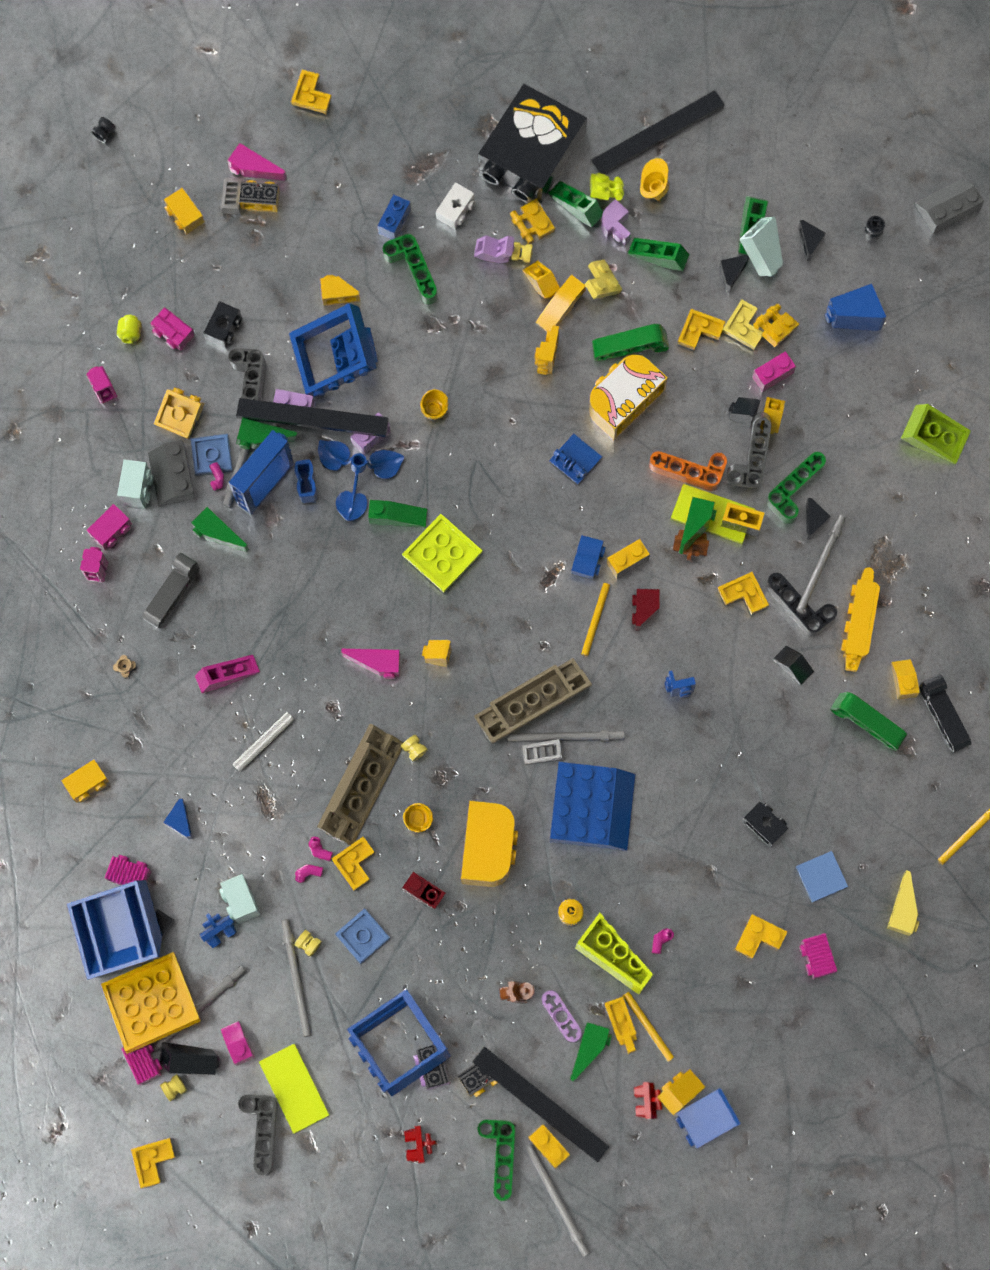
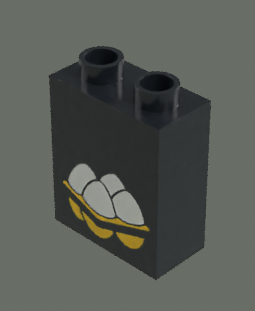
M523 83L478 153L481 177L493 185H498L502 181L513 187L512 193L524 202L529 203L533 198L543 203L548 192L586 135L587 117Z

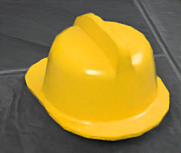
M655 158L646 163L643 168L640 193L645 198L661 201V198L669 190L668 165L663 159Z

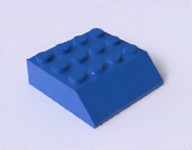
M559 762L550 842L627 851L636 774L618 768Z
M136 880L67 903L87 980L160 957L162 936L146 880Z

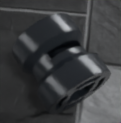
M101 117L98 125L94 126L90 132L95 138L105 143L109 138L108 135L113 133L116 126L107 118Z
M871 216L868 219L864 231L867 238L876 240L882 236L885 228L883 218Z

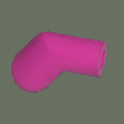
M218 462L209 465L215 477V480L210 482L214 491L221 489L224 484V474Z
M311 837L308 845L312 855L316 858L331 861L333 852L323 849L319 837Z
M306 864L296 870L295 880L303 883L309 875L322 877L324 868Z
M665 928L654 935L653 954H661L662 944L673 939L674 932L671 929Z

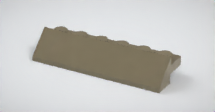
M574 658L558 667L555 664L490 702V707L474 715V718L484 732L485 737L493 744L591 687L592 683L584 671L580 669Z
M369 724L317 828L349 846L355 842L402 750V741L391 734H387L377 726Z

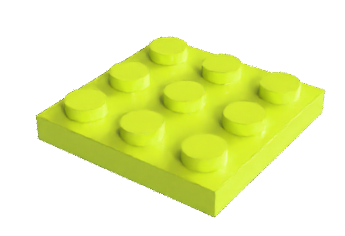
M440 514L402 553V556L445 593L483 553V550Z

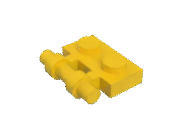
M537 199L521 207L522 215H518L516 210L510 213L514 226L518 227L521 237L528 244L534 242L532 237L534 234L540 240L555 231L554 225ZM528 221L531 228H526L524 222Z
M779 304L770 306L766 313L757 317L756 322L753 323L755 329L761 327L764 330L761 336L774 347L779 345L799 326V323L787 312L783 315L778 313L781 310ZM770 318L774 321L772 324L768 322Z

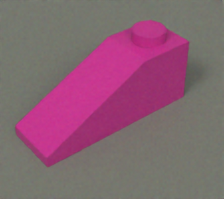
M239 143L227 160L230 171L236 175L241 174L244 177L279 181L287 179L285 170Z
M341 649L343 657L379 676H383L384 679H395V676L399 677V650Z
M252 654L202 667L195 675L201 693L220 689L255 675L260 671Z

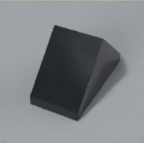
M800 220L798 230L806 260L810 261L824 241L826 233L805 220Z
M748 255L720 261L719 268L726 292L729 293L748 264Z
M808 498L806 501V540L813 538L831 518L812 498Z
M787 645L773 658L800 686L814 673L805 657Z

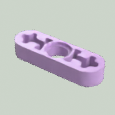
M555 991L545 992L542 996V1004L564 1038L570 1043L577 1042L582 1034L580 1027ZM546 996H555L556 999L554 1000V1003L556 1004V1006L561 1004L562 1007L557 1008L552 1013L550 1010L554 1008L551 1003L546 1004ZM559 1011H564L567 1014L565 1022L557 1021L556 1014ZM570 1020L573 1022V1024L569 1025L571 1029L578 1031L575 1039L567 1036L569 1034L567 1027L564 1030L561 1028V1026L567 1025Z

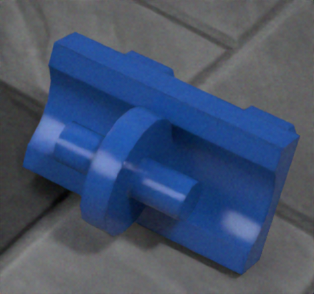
M208 913L206 914L208 920L202 924L206 930L200 933V936L204 942L206 941L214 948L221 943L216 935L223 930L227 938L236 933L233 925L234 922L230 919L229 915L221 919L219 913L213 917Z

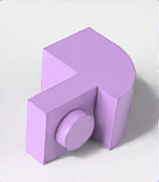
M616 199L603 212L602 231L606 237L612 234L616 241L626 245L631 239V233L622 224L628 219L629 211Z
M487 235L477 239L474 257L488 262L506 263L514 251V238L506 236L498 240Z

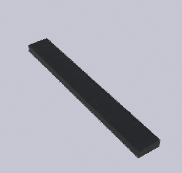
M716 90L594 157L590 160V163L597 173L606 174L722 109L725 104Z
M239 398L236 412L237 418L386 437L389 421L388 417Z
M485 1046L473 1059V1064L597 1163L610 1147Z

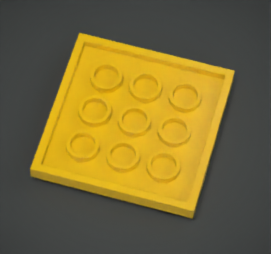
M174 952L101 983L127 1054L201 1021Z

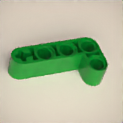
M405 234L385 242L382 248L384 259L389 263H395L404 259L423 303L428 305L435 303L438 297L437 288L416 238L411 234ZM406 243H411V244H413V245H412L411 247H409V248H407V247L404 246ZM391 249L396 251L394 254L387 253ZM413 259L420 260L416 264L411 263ZM425 275L426 279L419 280L418 276ZM426 287H428L429 293L432 295L426 293Z
M650 324L592 340L595 361H605L648 349L656 353L669 350L667 332L661 324Z
M812 453L769 493L767 506L782 522L792 524L797 519L799 509L791 499L823 470L826 463V457L823 453ZM817 461L820 462V464H819V463H816V464L813 466V468L811 469L813 462H817ZM805 472L808 477L801 478L798 473ZM785 485H792L794 487V490H787L785 488ZM778 497L781 502L774 503L771 498ZM791 510L794 515L791 517L787 516L785 511Z
M840 693L830 708L832 713L840 718L850 719L894 751H898L908 735L903 729L853 693Z
M482 1120L477 1127L478 1134L484 1139H496L494 1196L499 1201H506L512 1194L515 1127L509 1121ZM483 1124L491 1125L492 1132L490 1134L484 1135L481 1133L480 1129ZM509 1125L512 1128V1133L509 1136H503L500 1131L502 1126ZM503 1145H507L511 1149V1153L506 1157L499 1153ZM501 1166H507L510 1169V1173L506 1177H501L498 1174V1169ZM497 1179L502 1181L510 1180L509 1184L505 1183V1190L509 1192L504 1195V1198H501L500 1194L497 1193V1190L501 1189V1183H497Z

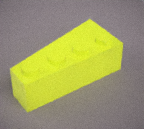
M601 913L597 915L576 944V950L638 995H640L653 976L651 971L632 952L628 944L620 938L616 930L608 924Z

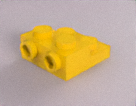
M552 325L551 331H547L546 341H541L540 347H536L535 365L538 366L537 373L547 375L553 372L559 342V326Z
M176 387L173 390L167 389L154 425L189 439L205 403L200 402L201 398L191 394L190 397L184 395L185 391Z

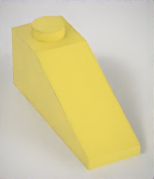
M906 870L887 929L910 936L913 932L917 931L919 921H917L918 912L911 871Z

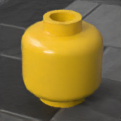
M567 899L560 904L558 916L565 925H577L583 918L584 910L579 901Z

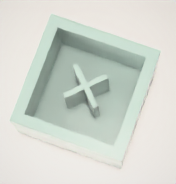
M123 460L117 493L122 506L145 509L146 503L149 504L150 492L148 490L149 485L152 486L154 476L151 474V469H149L146 462Z
M243 874L220 883L222 888L219 889V892L225 903L228 902L229 907L226 909L230 919L236 920L238 924L260 916L248 882Z

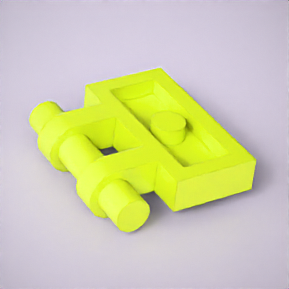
M591 173L590 197L609 200V197L616 200L622 199L624 189L623 180L620 177H615L612 181L609 180V176L602 173Z

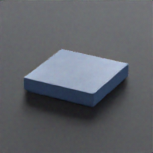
M228 434L191 439L195 476L213 474L209 465L218 462L222 472L233 471Z
M832 851L796 866L812 903L848 888Z
M365 908L335 933L360 964L390 939Z

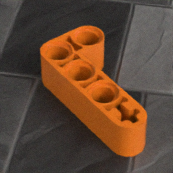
M657 451L651 455L649 467L657 474L707 491H715L722 480L727 458L722 453H714L710 458L708 466L705 467ZM657 460H661L659 465L655 464ZM719 460L723 465L718 467L713 462ZM678 465L681 470L673 471L671 467ZM695 471L699 476L694 478L689 473ZM712 477L715 478L717 482L711 484L707 481V479Z

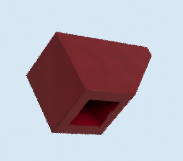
M636 589V595H632V606H636V613H632V625H636V631H640L659 612L660 589Z
M412 872L402 887L404 892L434 910L446 894L415 872Z

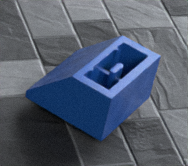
M365 327L375 363H378L371 328ZM351 328L330 340L337 373L361 362Z

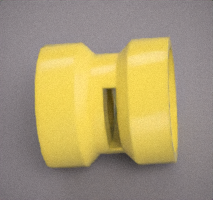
M514 242L512 260H523L526 263H530L533 245H521L519 242Z
M417 735L411 736L401 745L404 751H409V758L412 762L421 758L428 751L425 745L419 743L420 739Z
M305 930L294 945L299 949L305 950V954L311 957L317 951L322 941L318 938H313L311 933Z
M178 1074L174 1075L171 1081L160 1084L162 1091L170 1102L176 1098L178 1093L183 1094L187 1091Z

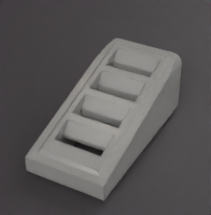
M224 178L221 199L222 213H241L239 198L241 182H243L242 178ZM228 183H238V186H228ZM227 190H237V192H227ZM227 196H236V198H227ZM227 202H236V204H227Z
M560 739L522 745L525 765L565 760L564 745ZM554 746L557 747L558 755H555L554 753ZM546 747H549L550 756L548 757L546 754ZM538 748H541L542 758H539ZM530 749H533L534 759H531Z

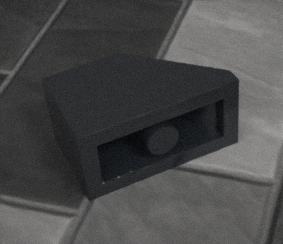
M738 397L736 403L732 402L728 410L730 412L729 419L750 428L758 412L761 400Z

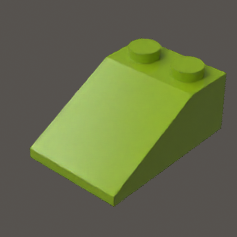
M920 404L915 405L901 439L918 449L956 464L971 430L931 405Z

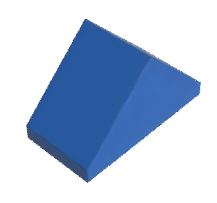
M181 798L178 799L163 823L190 840L193 838L185 801Z

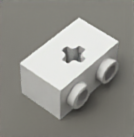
M455 182L436 210V219L453 229H456L458 225H462L466 217L465 214L468 210L471 211L475 205L474 193Z

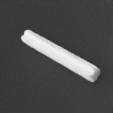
M288 712L285 713L233 763V766L238 771H242L294 721L293 717Z

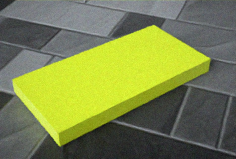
M683 484L670 520L686 525L692 497L715 502L713 509L717 510L715 520H710L709 528L705 532L742 545L746 533L721 526L727 503L753 510L755 508Z
M295 1044L259 1061L293 1134L330 1116Z

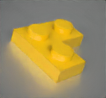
M301 70L291 104L327 114L332 97L330 94L315 91L320 78L319 74Z
M690 309L677 344L695 350L701 334L719 340L726 321Z
M753 572L717 588L725 605L743 598L751 615L769 607Z
M364 836L332 858V861L353 891L370 881L359 865L375 853Z
M752 914L735 951L753 959L760 942L779 950L787 931Z
M171 1138L131 1149L140 1188L161 1183L156 1163L175 1158Z

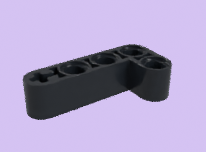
M773 573L769 576L766 584L768 591L805 634L815 637L835 621L837 609L832 604H825L815 612L807 603L804 610L806 614L798 615L796 609L802 598L801 595L781 573ZM773 581H774V582H777V581H778V582H779V585H777V584L772 585V582H773ZM790 594L793 600L786 601L783 595ZM830 611L833 617L826 618L823 612ZM815 623L817 624L818 629L812 630L809 628L808 624Z
M938 674L923 681L919 686V690L950 750L955 753L972 745V742L946 693L948 689L946 681L941 674Z

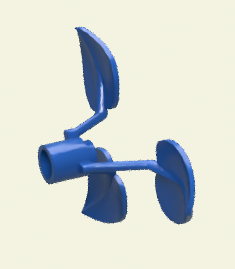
M320 440L318 444L319 459L325 468L337 471L341 468L342 464L346 466L351 463V469L355 472L353 493L344 491L336 498L337 511L346 521H354L360 518L366 511V496L361 493L356 494L359 473L364 472L366 465L370 469L374 468V474L377 477L389 479L397 474L404 460L402 454L389 450L376 451L367 460L365 455L361 453L350 457L347 445L339 441Z

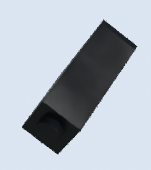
M162 1042L159 1061L168 1073L215 1075L216 1068H219V1056L212 1049Z

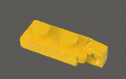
M620 997L604 1003L620 1046L625 1044L628 1054L635 1052L636 1049L633 1041L637 1040L636 1031L624 998Z

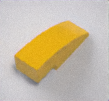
M571 274L543 310L536 324L545 331H551L552 325L558 326L573 309L576 301L586 291L585 284Z

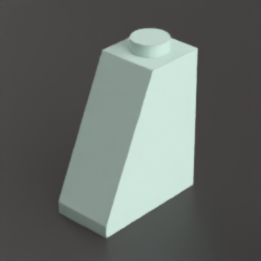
M775 217L761 218L739 240L759 276L770 277L775 275L783 265Z

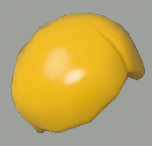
M428 390L420 402L422 414L427 419L437 420L442 418L448 410L447 395L441 390Z
M414 803L405 809L403 821L409 830L423 832L430 828L433 814L427 805Z

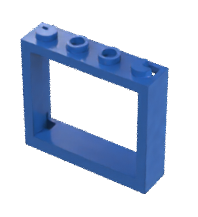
M349 303L289 333L306 395H311L314 398L318 396L323 397L326 392L335 391L341 385L352 383L356 378L367 376L368 372L377 369L359 306ZM349 320L361 362L316 384L304 341Z
M274 430L271 431L228 482L237 505L250 515L254 513L294 465L293 455L289 447L290 444L287 441L288 438L284 434L276 433Z
M407 989L347 1029L351 1035L348 1038L353 1047H359L361 1050L358 1052L363 1062L368 1061L370 1064L368 1070L374 1078L378 1076L380 1082L377 1084L383 1093L388 1092L391 1097L451 1057L449 1051ZM408 1005L438 1051L389 1083L360 1037Z

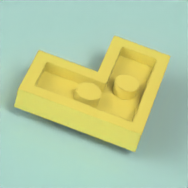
M605 260L594 261L588 265L595 278L588 280L585 286L593 299L616 295L622 291L618 280Z
M741 299L722 332L755 350L762 339L763 331L755 329L749 323L758 308Z

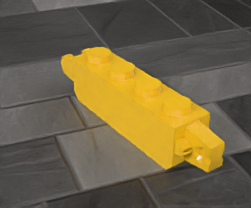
M870 567L863 570L861 579L857 580L856 585L852 584L850 596H853V602H849L847 614H850V619L846 621L844 632L847 633L846 640L843 639L841 644V651H844L843 657H845V670L857 672L860 661L869 654L880 591L878 583L873 582L874 571Z

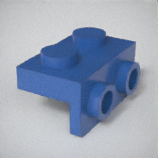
M672 670L668 671V675L665 677L666 681H664L666 692H670L671 697L680 696V698L691 696L696 686L694 677L675 681Z

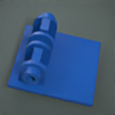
M573 433L560 449L554 451V456L549 461L576 484H579L602 456Z

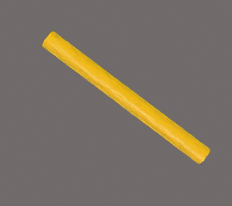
M603 583L581 652L583 656L588 657L610 588L608 583Z
M990 809L937 859L940 864L944 865L990 820Z
M629 991L623 995L624 999L668 1062L674 1058L673 1054Z

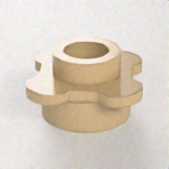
M126 655L120 656V659L113 665L114 671L120 672L124 678L129 677L130 671L136 668V663L130 661Z

